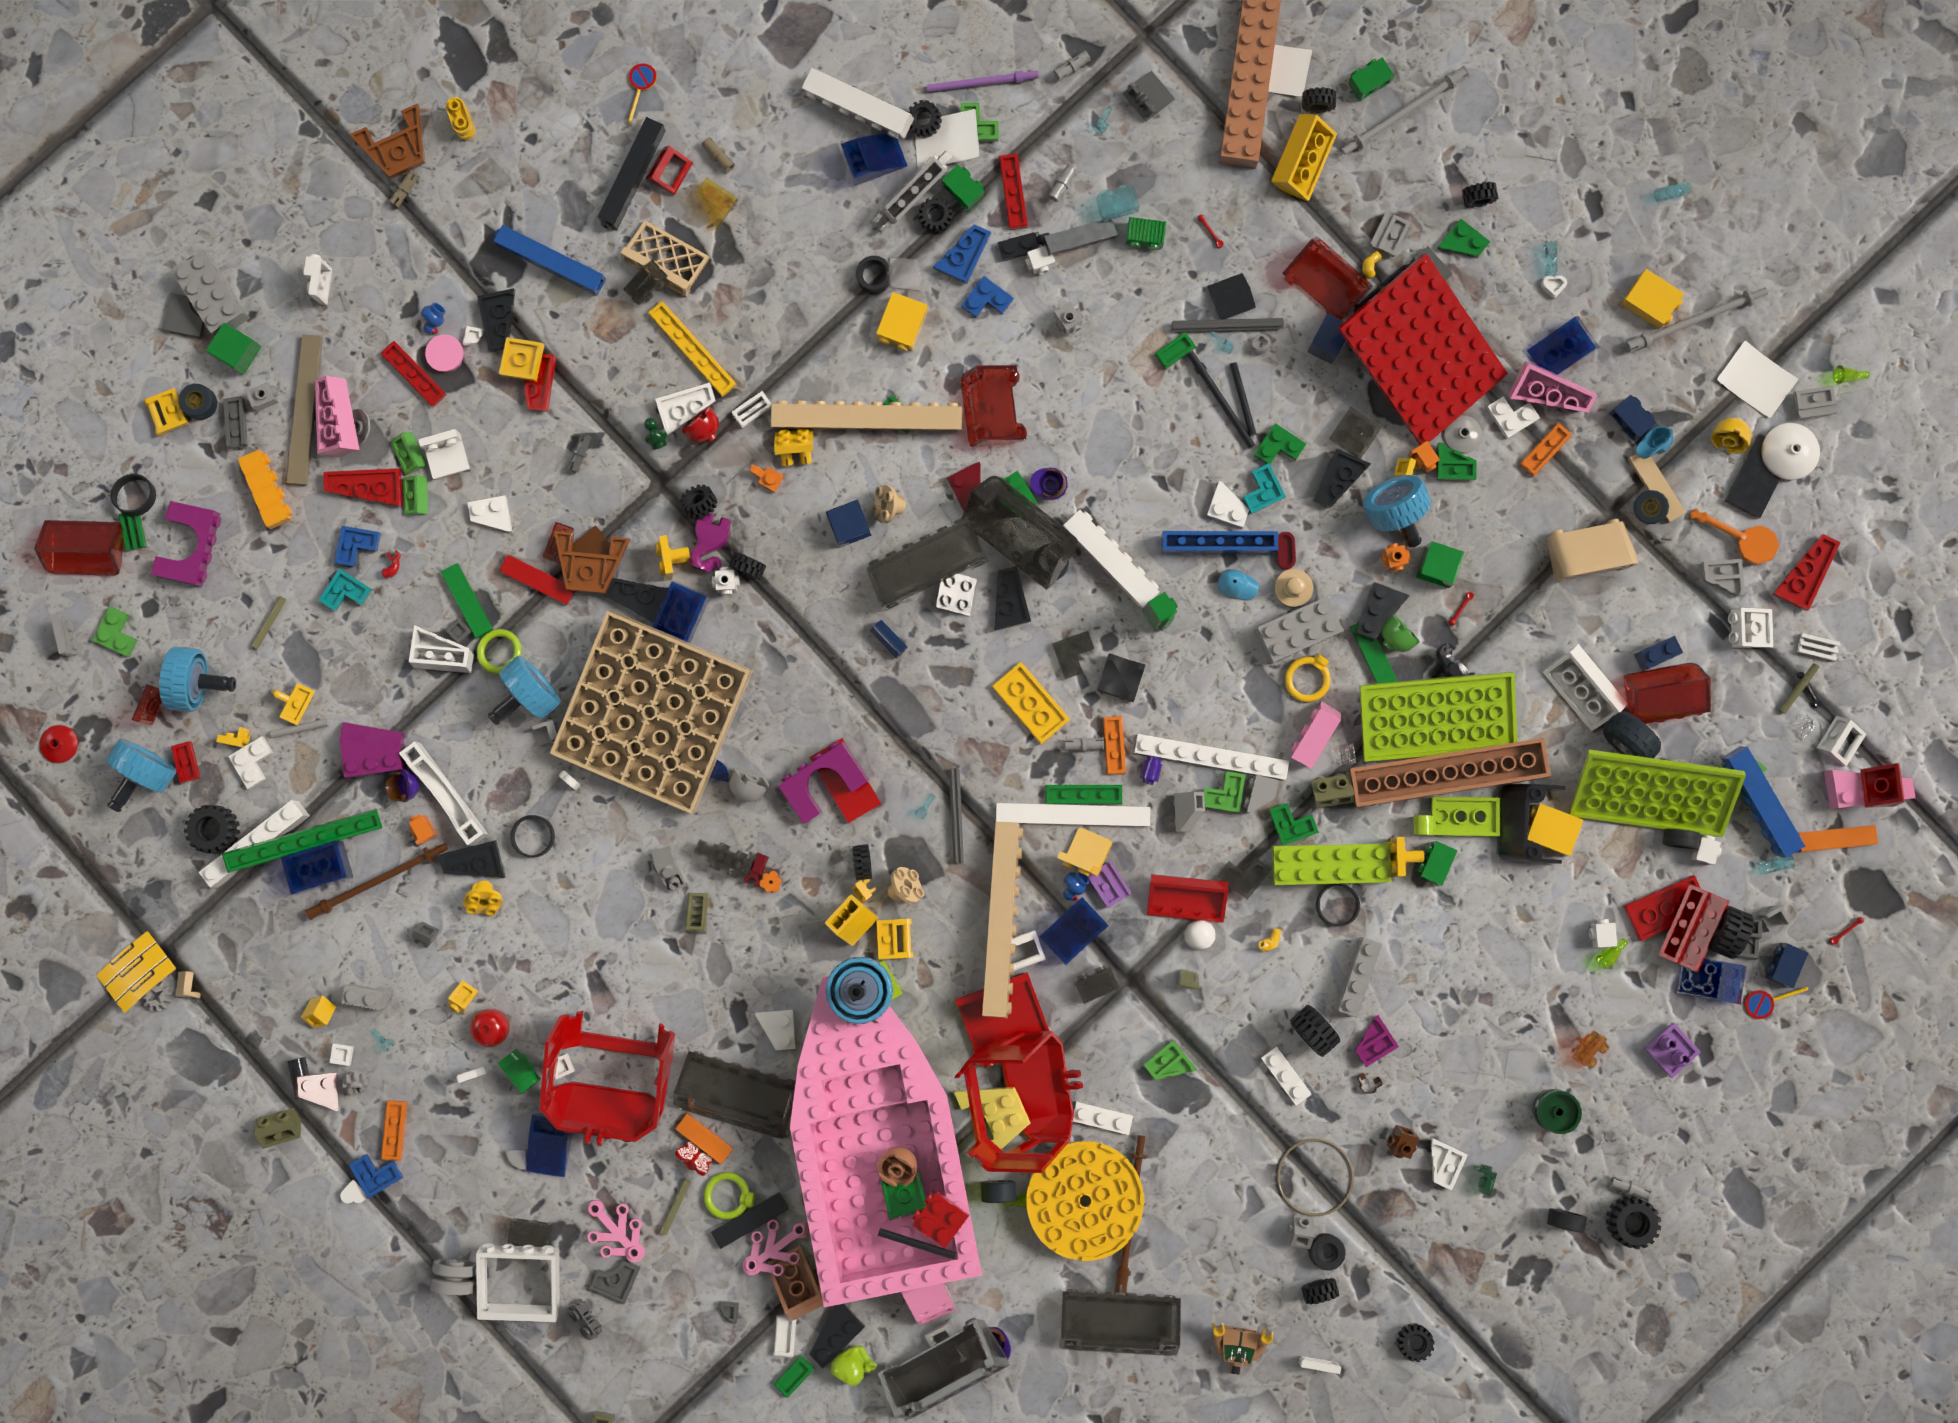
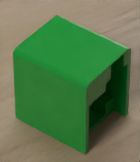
M223 323L206 349V352L244 375L262 346L228 324Z
M1431 541L1425 547L1416 578L1446 588L1452 587L1455 584L1465 552Z

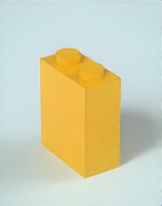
M1645 269L1620 305L1659 329L1663 325L1667 326L1672 320L1673 316L1671 313L1674 309L1677 311L1683 303L1681 298L1685 293L1648 269Z
M892 292L876 333L879 341L886 345H890V343L897 345L898 349L905 352L907 350L913 351L928 312V305Z
M1541 803L1532 806L1529 811L1528 842L1538 843L1542 848L1565 857L1571 856L1584 820Z
M851 894L826 920L825 924L837 936L851 946H854L879 918L865 904Z

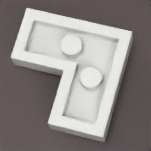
M1504 396L1486 407L1506 439L1540 418L1530 402L1514 412Z
M261 736L228 757L246 788L251 789L266 780L257 763L273 754L265 738Z

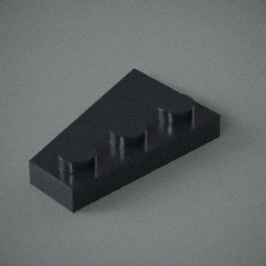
M514 288L477 296L489 352L503 350L506 337L510 338L516 291Z
M1336 448L1313 501L1331 508L1371 463Z
M1017 566L998 571L994 631L1031 622Z
M496 840L439 854L444 874L506 877Z
M845 1303L834 1305L809 1355L823 1369L865 1328L864 1323Z

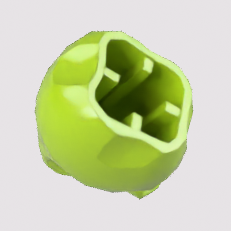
M856 1345L838 1354L831 1363L830 1371L832 1375L854 1387L862 1381L864 1372L874 1371L877 1364L870 1359L863 1346Z

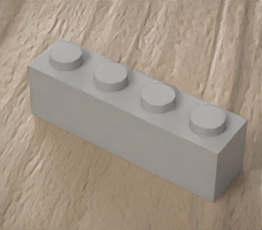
M1365 937L1359 938L1335 1010L1357 1018L1382 946L1381 943Z

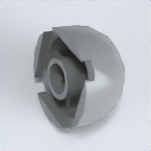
M738 767L737 769L734 768L730 776L729 787L737 801L745 803V801L754 802L764 795L769 787L768 782L763 777L761 779L755 777L756 772Z

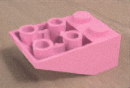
M944 1283L901 1292L916 1322L920 1326L956 1311L949 1289Z

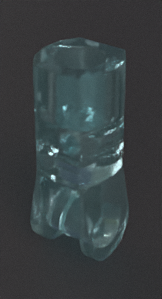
M1684 182L1657 188L1654 190L1655 199L1659 202L1685 196L1691 191L1692 186L1690 183Z
M1544 241L1545 275L1555 276L1558 274V241H1554V243Z
M1793 856L1757 862L1761 870L1759 875L1794 868ZM1767 863H1771L1772 870L1768 869Z

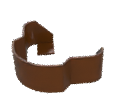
M1361 1073V1074L1358 1075V1077H1357V1079H1358V1081H1359V1083H1360V1086H1359V1087H1360L1361 1090H1362V1088H1361L1362 1083L1360 1082L1359 1077H1360L1362 1080H1364V1079L1366 1078V1076L1364 1075V1073ZM1379 1077L1373 1079L1375 1084L1381 1081V1084L1375 1087V1091L1367 1094L1375 1093L1377 1088L1382 1086L1383 1082Z

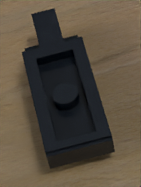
M1032 232L998 242L1002 261L1026 256L1027 252L1043 247L1042 245L1045 244L1042 238L1050 234L1044 233L1039 235V232Z

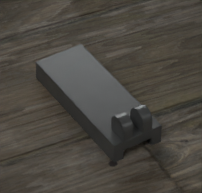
M242 396L223 399L226 447L234 450H239V448L246 449L248 442L245 399Z

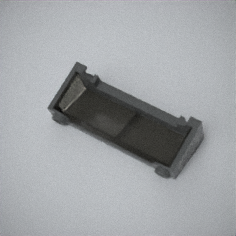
M971 1318L965 1322L966 1325L962 1331L900 1365L890 1363L883 1367L884 1370L879 1372L878 1376L895 1418L913 1419L1010 1366L1006 1355L984 1320Z

